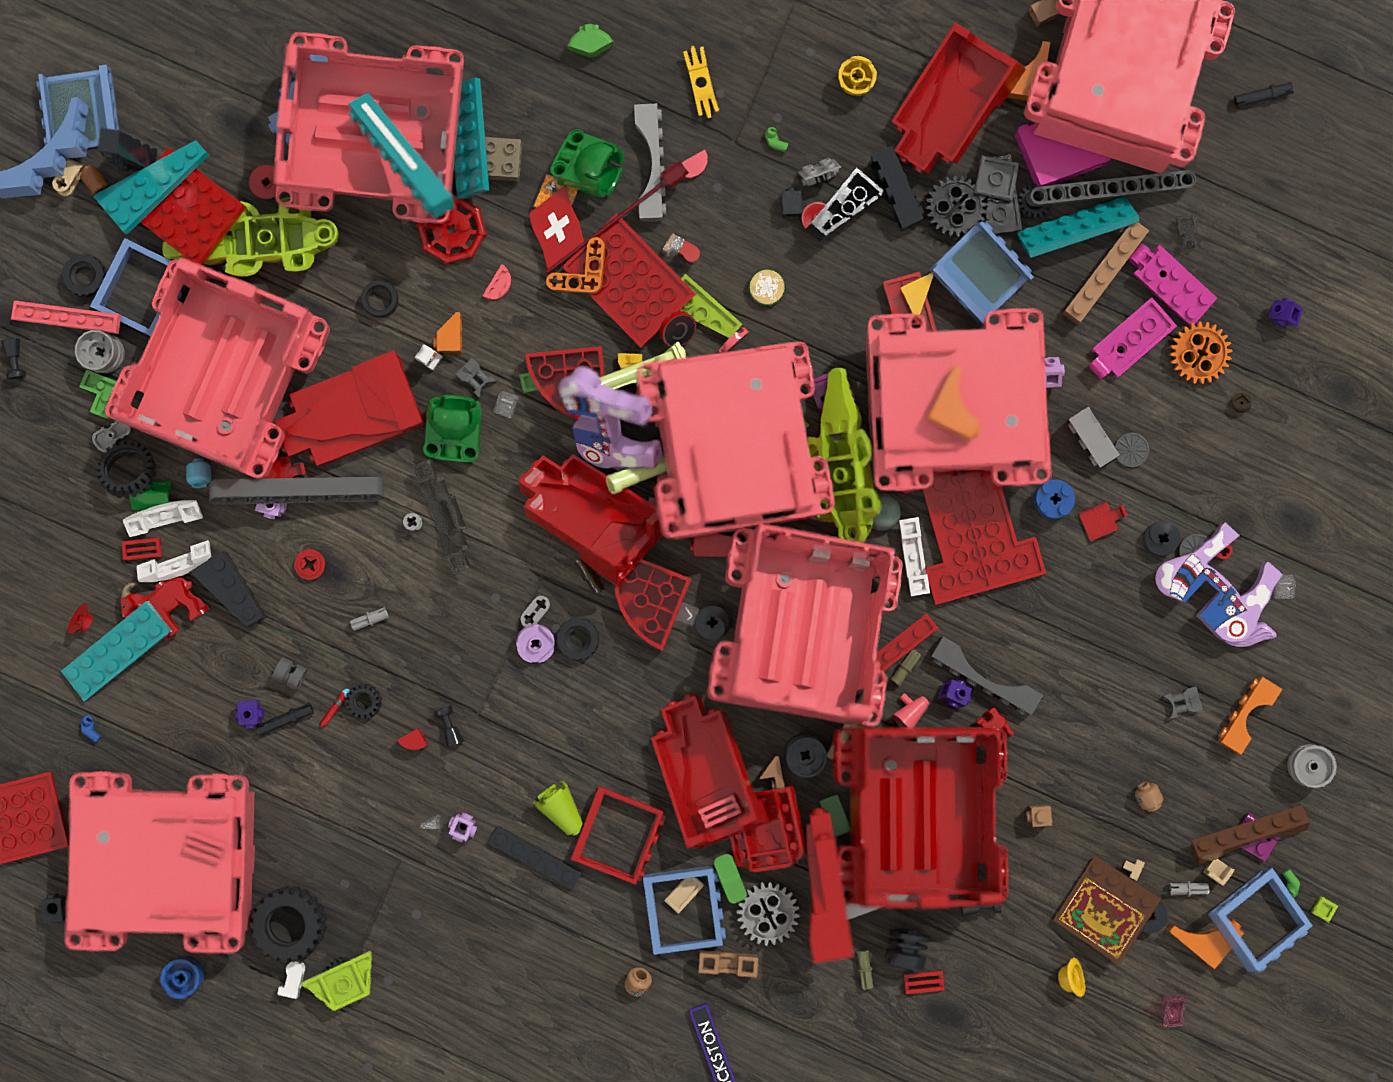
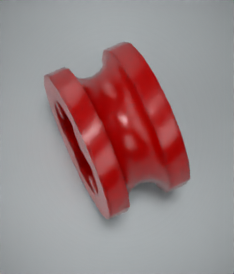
M1230 544L1224 548L1227 549V553H1224L1225 556H1222V553H1218L1215 557L1221 560L1229 558L1232 554Z

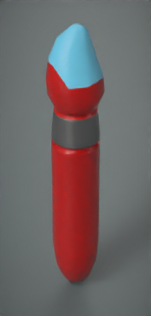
M344 689L340 692L337 700L321 720V728L331 721L342 703L347 699L346 695L349 693V689Z

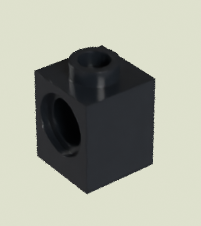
M787 188L785 191H782V218L801 217V191H797V188Z
M59 893L49 894L46 899L41 900L43 924L66 920L65 896L59 897ZM52 903H55L58 907L56 913L51 910Z

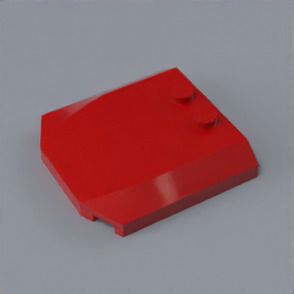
M793 786L754 792L757 798L762 800L769 822L730 837L735 864L738 867L748 868L752 872L790 867L807 854Z

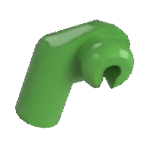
M774 127L768 128L765 132V138L769 147L786 153L789 143L779 140L777 130Z
M1289 868L1282 875L1287 880V890L1294 898L1299 892L1300 882Z

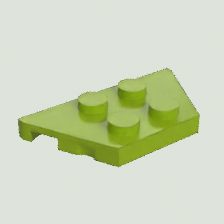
M371 950L303 981L302 986L307 987L333 1011L369 995L371 989Z

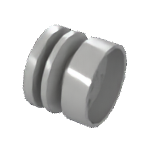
M100 330L85 332L78 338L75 345L77 361L83 367L101 374H109L116 371L124 361L125 350L120 340Z

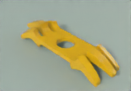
M692 46L691 52L694 66H691L687 51H683L692 83L698 115L702 116L700 101H703L707 117L711 118L708 99H711L715 112H718L719 109L710 81L704 47H700L702 64H700L695 47ZM699 77H703L707 81L706 86L703 88L697 87L695 83Z

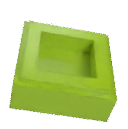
M1319 896L1311 913L1329 923L1338 906Z

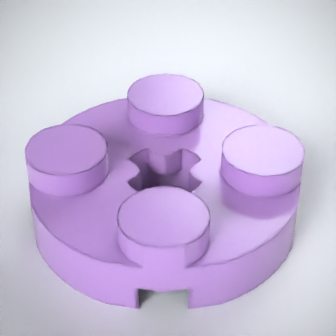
M533 623L519 632L516 646L519 655L525 661L539 663L547 660L552 655L555 641L553 634L547 627ZM532 640H540L538 648L536 646L531 647Z

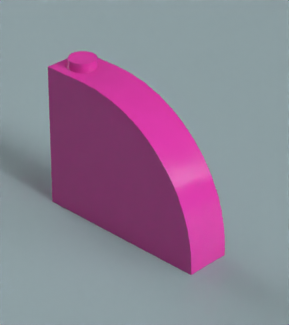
M1036 123L1030 126L1029 124L1020 126L1014 136L1032 180L1037 187L1051 186L1107 166L1111 161L1109 157L1033 134Z

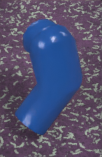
M85 715L81 719V732L94 743H97L101 735L94 730L93 718L90 715Z

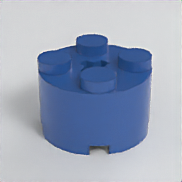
M1050 480L1043 483L1035 491L1033 497L1035 509L1042 517L1047 519H1058L1066 516L1073 509L1075 503L1072 487L1061 480ZM1054 495L1058 499V502H1055V504L1050 500V497Z
M181 956L174 959L162 970L160 978L162 987H164L168 995L174 998H185L192 995L202 986L204 981L202 963L189 956ZM180 974H183V976L186 977L184 981H182L183 978L180 977Z

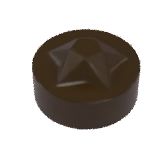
M1238 393L1233 397L1232 407L1236 412L1245 413L1250 410L1252 401L1249 395Z

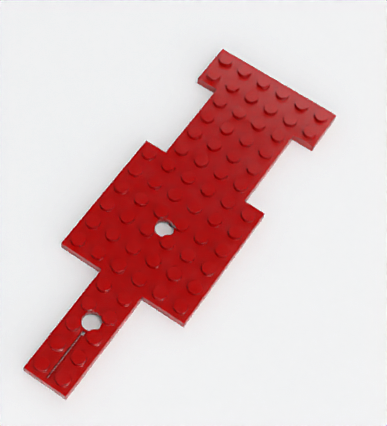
M920 272L883 282L891 314H912L911 311L909 312L910 309L900 288L922 278ZM926 296L920 315L925 319L926 332H937ZM914 319L910 322L911 326H921L918 320ZM878 382L874 383V390H879ZM913 465L896 466V470L912 469ZM965 470L966 474L954 476L953 471L933 472L932 484L926 489H922L943 562L925 568L935 605L1046 574L1036 537L1017 542L1002 487L993 483L991 471ZM919 475L918 482L921 485H926L928 483L927 476ZM918 490L902 491V492H903V494H907V493H911V492L918 491Z

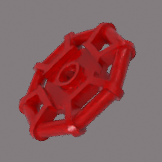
M457 194L452 196L454 208L450 210L449 219L446 223H416L423 252H427L443 261L445 265L474 258V254L484 237H487L481 215L482 209L464 199H458ZM458 205L470 211V213L464 215L457 211ZM446 212L436 218L439 220L444 219ZM473 217L476 222L477 231L472 230L469 220ZM455 225L457 232H452L451 235L448 234V226ZM426 229H431L435 240L431 243L429 242ZM471 235H475L476 238L470 248L466 246ZM439 244L446 248V254L435 249L434 246ZM463 247L465 250L464 252L451 255V250Z

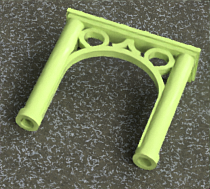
M677 342L664 354L600 377L601 383L614 390L627 385L637 384L635 373L642 364L686 358V352L680 346V343ZM646 369L641 370V375L643 377L647 376ZM659 382V394L664 398L667 396L666 389L660 386ZM664 454L655 468L634 467L607 476L606 483L608 489L614 495L626 487L667 472Z

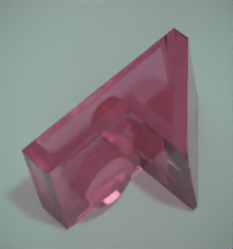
M1162 996L1164 1006L1163 1026H1183L1186 996Z

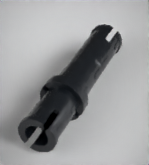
M1291 82L1277 86L1270 85L1269 88L1235 95V106L1239 108L1269 99L1276 100L1277 97L1293 94L1294 91L1291 90L1293 85Z
M309 702L301 707L291 708L282 715L257 724V731L260 736H263L293 722L297 723L300 719L314 714L313 707Z

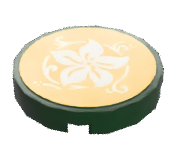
M763 268L751 276L748 283V292L756 304L770 307L778 304L783 299L786 292V282L778 271L771 268Z

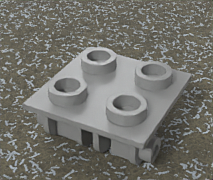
M826 158L821 160L818 165L804 166L798 174L802 177L803 186H810L816 184V179L818 183L820 182V175L823 181L826 178L836 177L841 166L834 159Z

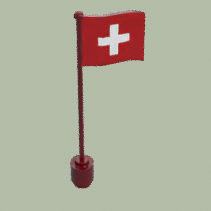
M680 161L674 162L660 173L662 175L660 178L661 183L585 241L580 222L569 201L566 185L531 211L529 214L532 228L543 249L547 264L546 274H551L552 270L588 244L590 239L597 237L663 185L666 188L668 186L673 188L684 180L689 172Z

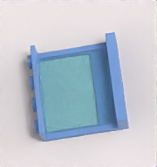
M100 65L99 70L53 77H45L43 74H38L37 89L41 92L39 106L44 115L42 126L46 130V137H44L45 145L53 138L61 126L73 97H79L89 106L84 136L89 139L88 148L98 147L100 128L119 130L112 72L107 65Z
M983 221L977 222L929 269L979 325H984V318L989 312L997 310L1027 280L1034 278L1031 275V269L1026 264L1022 265L1018 260L1019 256L1013 250L1009 251L1005 246L1006 242L1000 236L996 237L992 232L993 228Z

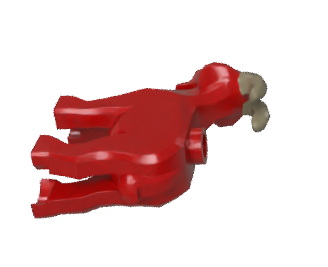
M181 577L170 579L167 582H164V580L154 586L156 590L148 596L130 593V590L137 583L126 584L121 593L122 615L125 618L146 601L152 604L172 631L164 638L165 641H168L180 630L169 614L178 608L180 604L186 606L189 610L190 621H193L210 609L199 597L191 593L192 581H187Z

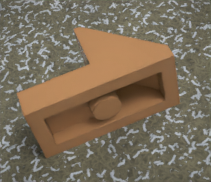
M779 755L773 757L759 777V779L775 777V780H771L773 789L784 787Z

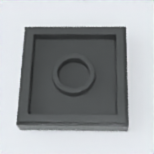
M982 155L974 194L1012 201L1019 163Z

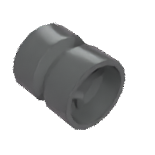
M282 657L274 670L272 679L281 684L285 682L287 687L297 691L303 683L308 669L299 664L293 665V661Z

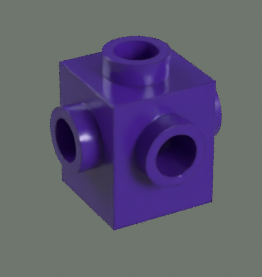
M1283 298L1282 301L1274 300L1268 318L1273 320L1275 325L1279 327H1286V325L1298 326L1303 308L1287 298Z
M960 680L944 681L938 699L947 703V706L952 709L965 707L971 700L970 693L972 688L967 687L966 683Z
M260 700L237 702L238 709L235 710V719L239 722V725H244L245 728H255L256 724L262 723L261 719H264V709L261 708Z

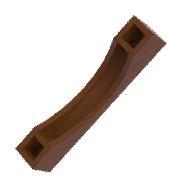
M1303 805L1194 839L1191 841L1190 848L1197 865L1216 860L1233 850L1257 841L1291 836L1306 831L1310 821Z

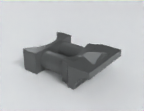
M473 357L456 373L463 382H467L475 390L474 393L479 398H481L482 388L486 384L496 383V380L491 375L488 377L481 370L480 364ZM475 376L483 381L481 385L474 379Z
M1196 686L1186 688L1179 694L1172 695L1169 693L1162 695L1171 704V713L1168 717L1170 719L1178 717L1177 714L1186 711L1196 712L1203 710ZM1184 701L1182 705H1174L1175 702Z

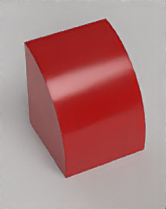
M420 728L398 739V742L403 747L410 750H418L429 745Z

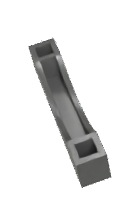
M941 636L930 657L934 658L933 663L940 667L946 665L950 668V673L957 677L960 674L967 678V683L974 687L977 684L983 687L982 691L990 696H993V694L1000 697L999 701L1007 706L1010 704L1017 707L1015 711L1024 716L1026 714L1032 715L1043 697L1041 693L1027 685L1003 686L985 679L969 665L962 653L961 647L944 636Z

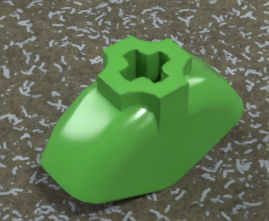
M586 24L580 26V31L571 37L567 49L587 57H595L614 45V41L609 34L600 30L598 25Z
M725 854L716 858L714 865L728 900L731 903L744 900L747 897V893L732 856Z

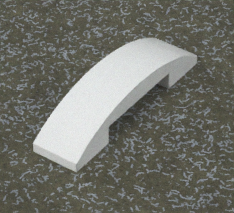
M182 500L142 510L123 519V523L129 537L148 533L149 529L182 520L186 523L202 519L203 515L197 500Z
M919 518L899 520L910 595L928 594L930 589L928 576L925 572Z
M207 540L190 546V553L159 564L154 559L137 565L138 581L157 582L189 573L211 557L210 542Z

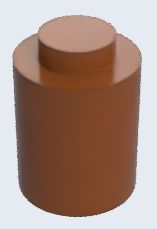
M88 165L81 170L80 178L93 196L109 187L96 166L91 167V165Z

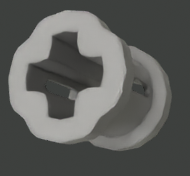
M409 513L403 519L404 527L408 530L415 531L422 527V518L417 514ZM416 517L415 522L417 523V525H412L410 527L411 523L409 522V519H415Z

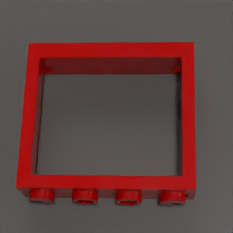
M599 786L571 860L636 884L637 880H642L645 870L642 869L644 862L648 863L652 854L649 851L651 844L655 845L658 839L657 828L658 826H663L666 818L663 815L664 810ZM604 794L656 814L633 875L581 855Z

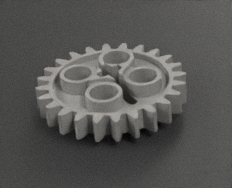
M761 882V888L758 889L754 885L755 891L752 892L747 889L749 896L744 899L745 902L738 903L743 908L737 910V913L742 914L737 919L744 922L740 925V928H747L744 934L748 935L751 933V941L756 937L758 938V944L764 940L767 946L769 940H771L773 945H775L776 939H779L782 943V936L789 938L788 931L795 932L792 925H798V922L794 918H798L800 915L794 913V911L798 910L799 906H793L797 900L796 898L790 899L792 892L785 894L786 887L780 890L779 883L772 887L771 882H769L768 887H765L764 883ZM770 896H776L778 902L775 905H769L767 899ZM760 898H763L768 910L773 911L771 915L777 929L773 928L768 916H763L765 910L760 902ZM757 904L761 907L758 914L750 912L752 905ZM779 913H784L787 916L786 921L783 923L776 921V916ZM761 922L769 924L767 931H761L758 928Z

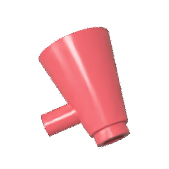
M904 693L900 700L906 706L892 714V718L900 728H914L930 703L923 696L912 701Z

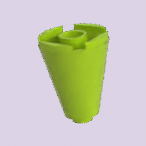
M560 781L561 785L556 786L553 784L538 796L539 801L536 802L534 800L533 804L567 835L572 834L575 836L582 830L583 822L567 783Z

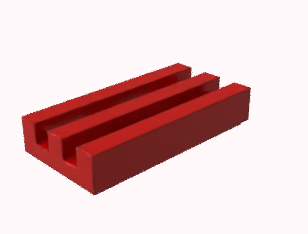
M161 538L121 542L123 561L163 557L161 553ZM156 542V546L126 548V545ZM157 550V553L127 556V553Z
M942 970L903 974L906 994L944 990ZM938 975L939 979L908 982V978ZM939 983V986L909 989V986Z

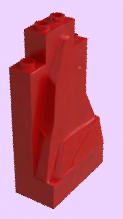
M955 22L891 121L896 124L895 129L904 134L894 150L899 154L898 159L906 164L910 161L914 164L912 168L921 174L923 171L929 174L939 158L949 164L951 161L958 164L995 107L1001 106L1026 69L1015 59L993 48Z
M393 350L354 366L351 371L289 394L291 397L289 404L293 411L296 410V412L275 420L276 425L285 434L283 444L281 445L284 454H288L289 457L293 458L311 451L312 453L309 456L312 463L322 467L425 427L426 422L408 383L400 355ZM275 430L277 436H279V431Z
M574 454L569 459H565L561 467L545 456H542L519 479L520 492L529 497L524 506L526 517L578 550L581 560L618 586L663 536L657 507L627 488L613 495L606 483L607 475Z
M694 694L683 697V701L678 703L673 701L666 704V708L661 709L667 730L657 732V736L652 737L651 740L687 848L702 849L768 823L769 819L763 802L757 798L751 787L727 713L719 709L706 712L702 697L694 696ZM734 794L742 812L706 828L698 810ZM730 800L704 813L707 815L733 802ZM731 808L707 820L708 822L736 810V808Z
M824 807L812 809L813 812L809 813L810 824H806L807 859L812 900L809 929L807 931L814 963L853 957L835 838L833 836L830 813Z

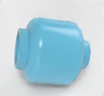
M203 459L192 460L186 466L187 483L192 485L193 488L206 487L212 480L211 465L204 462Z

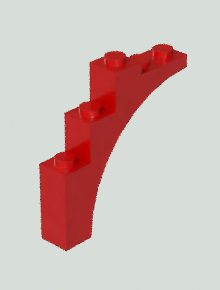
M666 472L657 475V483H653V494H655L656 485L663 480H668ZM661 485V492L667 495L665 485ZM649 498V503L657 507L656 498ZM678 504L680 516L686 514ZM668 524V532L673 534L672 524ZM715 533L690 537L694 538V541H690V553H694V557H728L731 536Z

